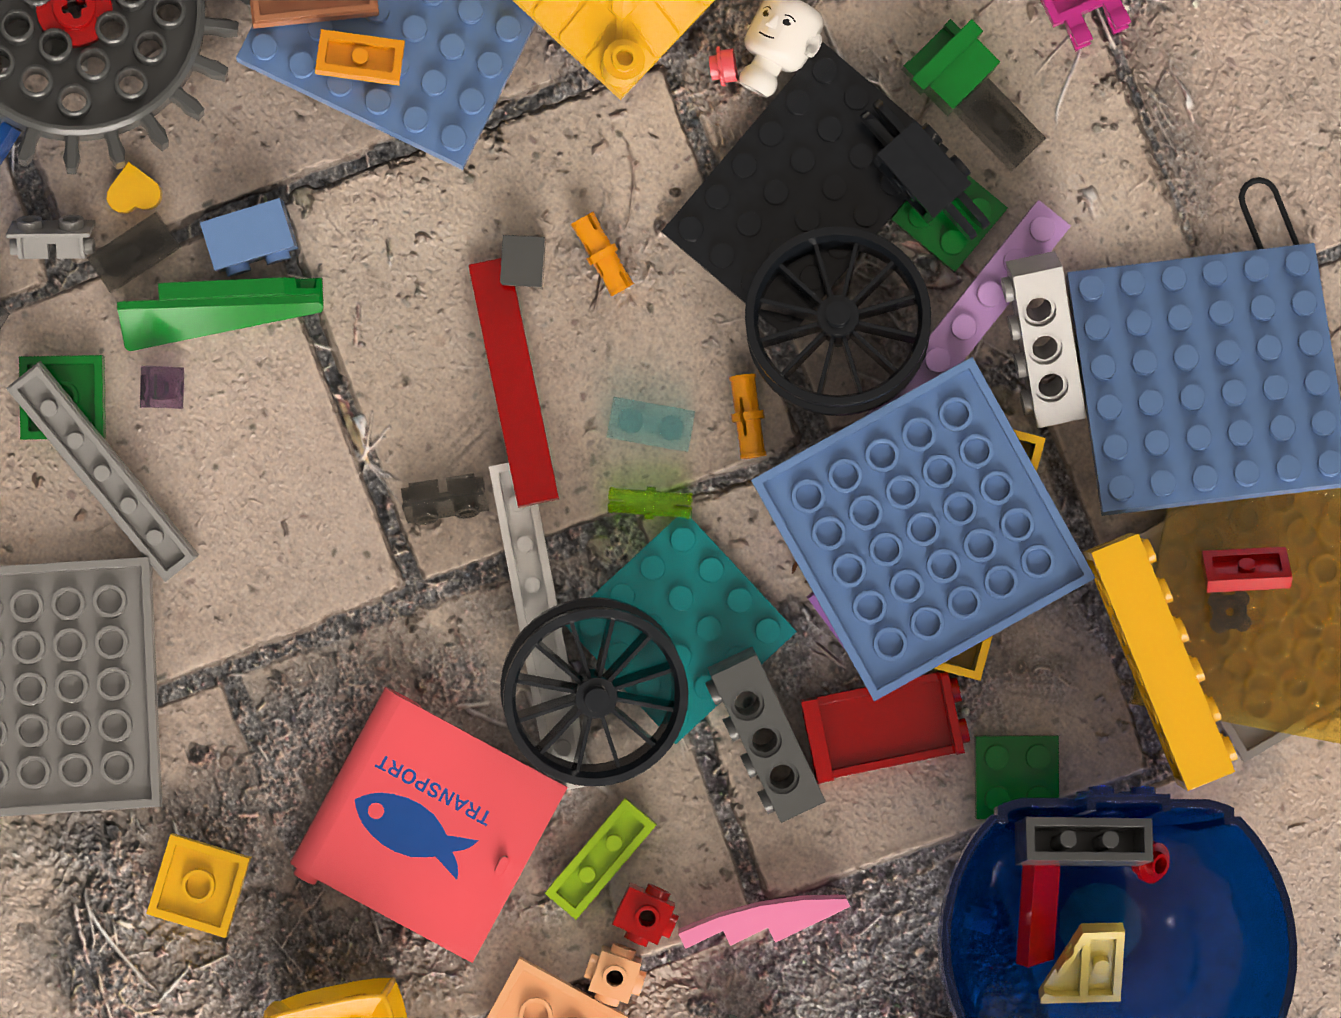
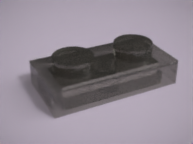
M155 212L88 256L87 259L109 292L113 293L180 249L181 246L159 213Z

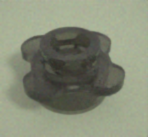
M1236 591L1231 595H1223L1220 592L1212 593L1208 598L1212 620L1209 623L1210 628L1216 633H1223L1226 629H1237L1240 632L1247 631L1252 624L1251 619L1247 616V605L1250 602L1249 595L1245 591ZM1232 608L1234 611L1233 615L1228 616L1226 610Z

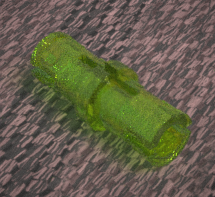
M647 487L646 490L609 488V500H624L625 502L610 501L608 503V513L644 515L645 519L651 520L654 519V516L678 517L691 520L692 507L690 506L693 503V493L656 491V487Z

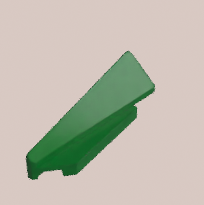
M281 277L158 283L159 300L117 302L124 346L128 351H135L320 313L324 310L323 278L295 279Z

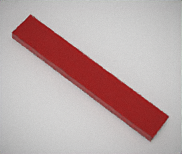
M501 258L469 264L518 508L560 500L516 286L501 284Z

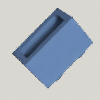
M280 198L200 222L214 270L219 273L226 271L227 277L251 271V263L263 259L266 260L267 265L288 260L291 258L289 251L299 249L285 203Z

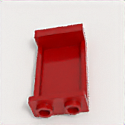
M945 671L923 674L876 701H873L866 686L801 699L800 704L817 783L834 781V778L930 758L965 753L963 744L970 742L966 719H958L955 703L962 702L957 677L950 678L949 673Z

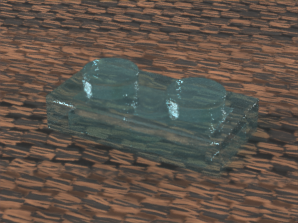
M613 397L606 438L688 452L695 411Z

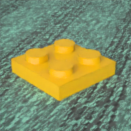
M174 833L170 834L146 914L226 938L252 857Z

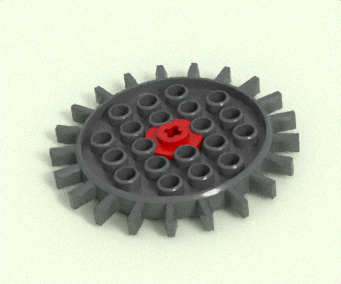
M0 0V56H4L10 61L8 69L0 73V125L5 121L25 131L18 147L19 165L28 167L35 156L39 138L44 137L65 141L63 161L67 174L77 173L80 164V141L105 139L109 158L115 168H125V149L120 141L119 134L130 131L140 125L148 133L151 142L161 151L169 147L166 130L154 116L173 102L186 115L200 121L204 116V107L196 98L185 92L182 88L193 71L204 74L213 80L226 81L228 67L217 60L200 55L204 35L223 38L238 37L239 22L227 18L205 17V0H139L134 3L124 0ZM171 4L180 10L181 15L178 19L168 22L162 20L158 16L157 11L163 5ZM76 6L78 12H81V17L73 18L68 8ZM17 19L23 20L29 25V30L21 37H13L5 30L8 23ZM115 21L124 27V32L120 37L110 39L101 33V27L107 22ZM53 38L63 40L67 44L66 51L59 56L47 54L43 47L48 40ZM147 40H153L161 45L162 51L156 57H145L138 50L140 44ZM90 57H96L105 63V68L99 74L90 75L83 71L81 68L82 63ZM34 74L42 75L48 80V85L43 91L31 92L24 86L26 79ZM127 76H135L142 81L143 87L137 93L128 94L119 87L121 80ZM71 93H77L86 99V104L81 110L69 111L62 105L63 99Z

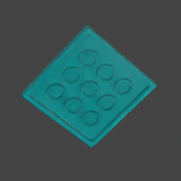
M685 511L680 513L591 596L615 599L639 608L655 619L671 638L684 666L688 682L687 713L682 729L674 742L675 744L719 705H715L705 682L712 679L707 667L752 646L762 665L797 632ZM587 619L574 622L580 642L598 659L607 619ZM615 621L604 666L606 670L636 640L642 631L623 622ZM570 624L565 625L572 633ZM651 639L614 679L667 662V659L658 645ZM671 673L624 688L627 693L670 700L672 688ZM640 706L660 726L667 711Z

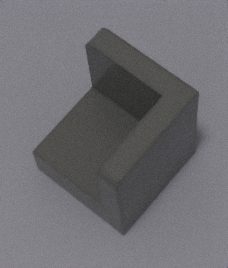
M503 235L500 275L502 285L543 289L545 237Z

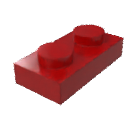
M1286 547L1202 551L1201 566L1207 593L1291 588L1292 572Z

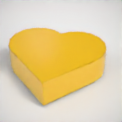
M130 162L126 164L107 191L108 205L113 210L124 214L133 212L136 208L152 210L162 200V190L159 184Z

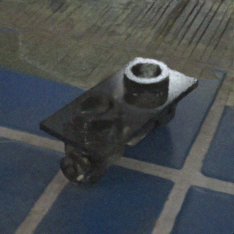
M475 473L447 477V492L442 493L439 490L438 479L409 483V487L401 488L402 509L407 523L414 522L419 525H428L435 523L439 518L456 516L457 518L466 519L475 517L480 512L489 511L485 496L484 477H475Z

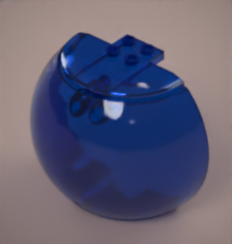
M1113 786L1088 787V791L1076 792V798H1019L1005 802L993 809L994 815L988 816L973 833L959 855L948 879L938 920L937 957L942 989L952 1018H1287L1297 973V936L1290 898L1282 876L1260 838L1241 816H1234V808L1227 804L1210 799H1171L1170 794H1156V787L1153 786L1130 787V791L1118 792L1117 794H1114ZM1025 817L1152 818L1153 841L1164 844L1169 851L1170 865L1167 873L1158 882L1149 884L1141 881L1137 874L1132 871L1131 866H1060L1054 959L1031 967L1016 964L1022 865H1015V822ZM1123 922L1125 943L1121 1002L1040 1004L1038 995L1040 986L1081 923Z

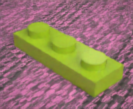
M625 797L548 887L545 894L577 920L655 828L657 823Z

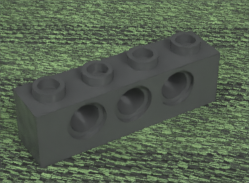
M753 646L707 667L712 679L705 682L715 705L723 702L730 715L724 718L723 722L732 741L734 742L740 738L747 753L740 755L741 760L750 778L758 775L764 789L757 793L767 814L776 812L782 823L825 803L826 800ZM750 691L756 694V700L750 707L739 708L735 705V699L740 693ZM769 728L774 733L768 743L759 745L752 741L753 735L757 730ZM787 765L791 768L787 778L781 781H775L770 778V772L774 767Z

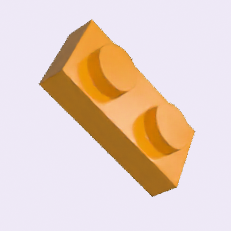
M321 29L315 74L399 86L405 41Z

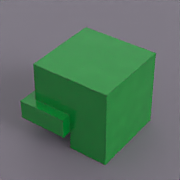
M950 19L901 69L911 79L909 84L920 95L925 93L947 116L1000 63L978 40L983 30L972 19L962 29Z

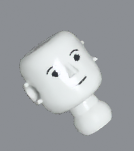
M763 0L752 23L747 26L748 30L744 38L745 46L754 55L751 64L742 69L739 83L760 96L766 98L771 96L777 89V77L781 70L789 73L798 71L806 63L808 57L812 58L817 54L822 42L820 34L823 29V19L821 14L801 0Z

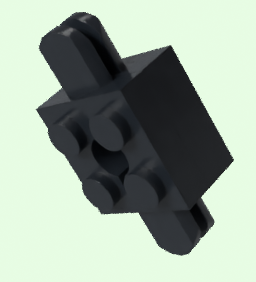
M877 99L872 104L873 108L897 137L893 138L868 110L859 115L863 123L885 146L876 155L873 163L927 224L943 211L968 240L972 241L977 236L975 229L952 204L955 200L981 229L984 230L990 225L987 217L964 193L972 184L967 179V176L971 174L970 170L955 154L949 158L939 147L943 141L929 124L925 123L921 127L915 120L906 127L882 100Z

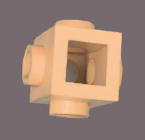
M613 943L612 947L602 945L599 956L591 954L584 977L591 979L588 990L596 993L594 996L595 1000L617 1007L619 1001L628 1004L631 994L639 996L647 972L640 970L642 958L635 956L636 950L622 944ZM612 970H617L623 975V980L619 984L609 982L607 974Z

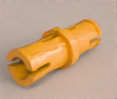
M594 211L570 224L589 256L586 258L589 265L594 264L611 297L634 284L620 262L621 260L616 253L618 250L616 244L610 243Z
M753 373L729 377L735 413L731 414L732 423L737 425L740 459L767 456L761 419H764L765 415L764 410L759 409L755 380L756 374Z

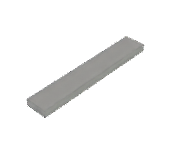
M41 361L6 388L144 557H149L151 566L164 582L198 557L197 551Z

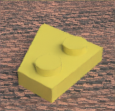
M1123 922L1081 923L1038 991L1040 1004L1121 1002L1125 943Z

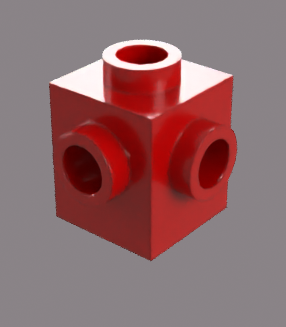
M630 882L614 915L612 925L625 930L624 937L647 947L649 942L658 945L662 936L669 939L679 916L673 913L675 902L668 900L671 893L650 883L644 889ZM645 910H649L655 916L651 920H645L640 914Z

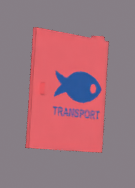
M385 687L290 861L296 867L293 874L312 885H316L317 881H320L473 963L568 787L421 708L422 706L405 695Z

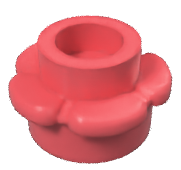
M717 46V54L709 56L712 81L720 80L721 86L725 87L726 83L738 81L736 58L733 48L721 50V46Z

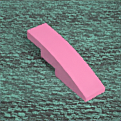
M800 895L759 901L713 914L679 928L678 934L685 949L722 931L731 946L766 928L769 929L776 943L849 908L850 905L845 895Z

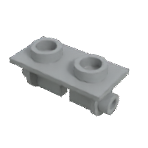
M36 215L19 217L17 221H12L6 233V238H16L10 239V254L18 255L19 259H49V244H56L57 259H86L87 255L95 254V239L87 237H90L96 221L84 220L80 215H66L58 220H42V217Z

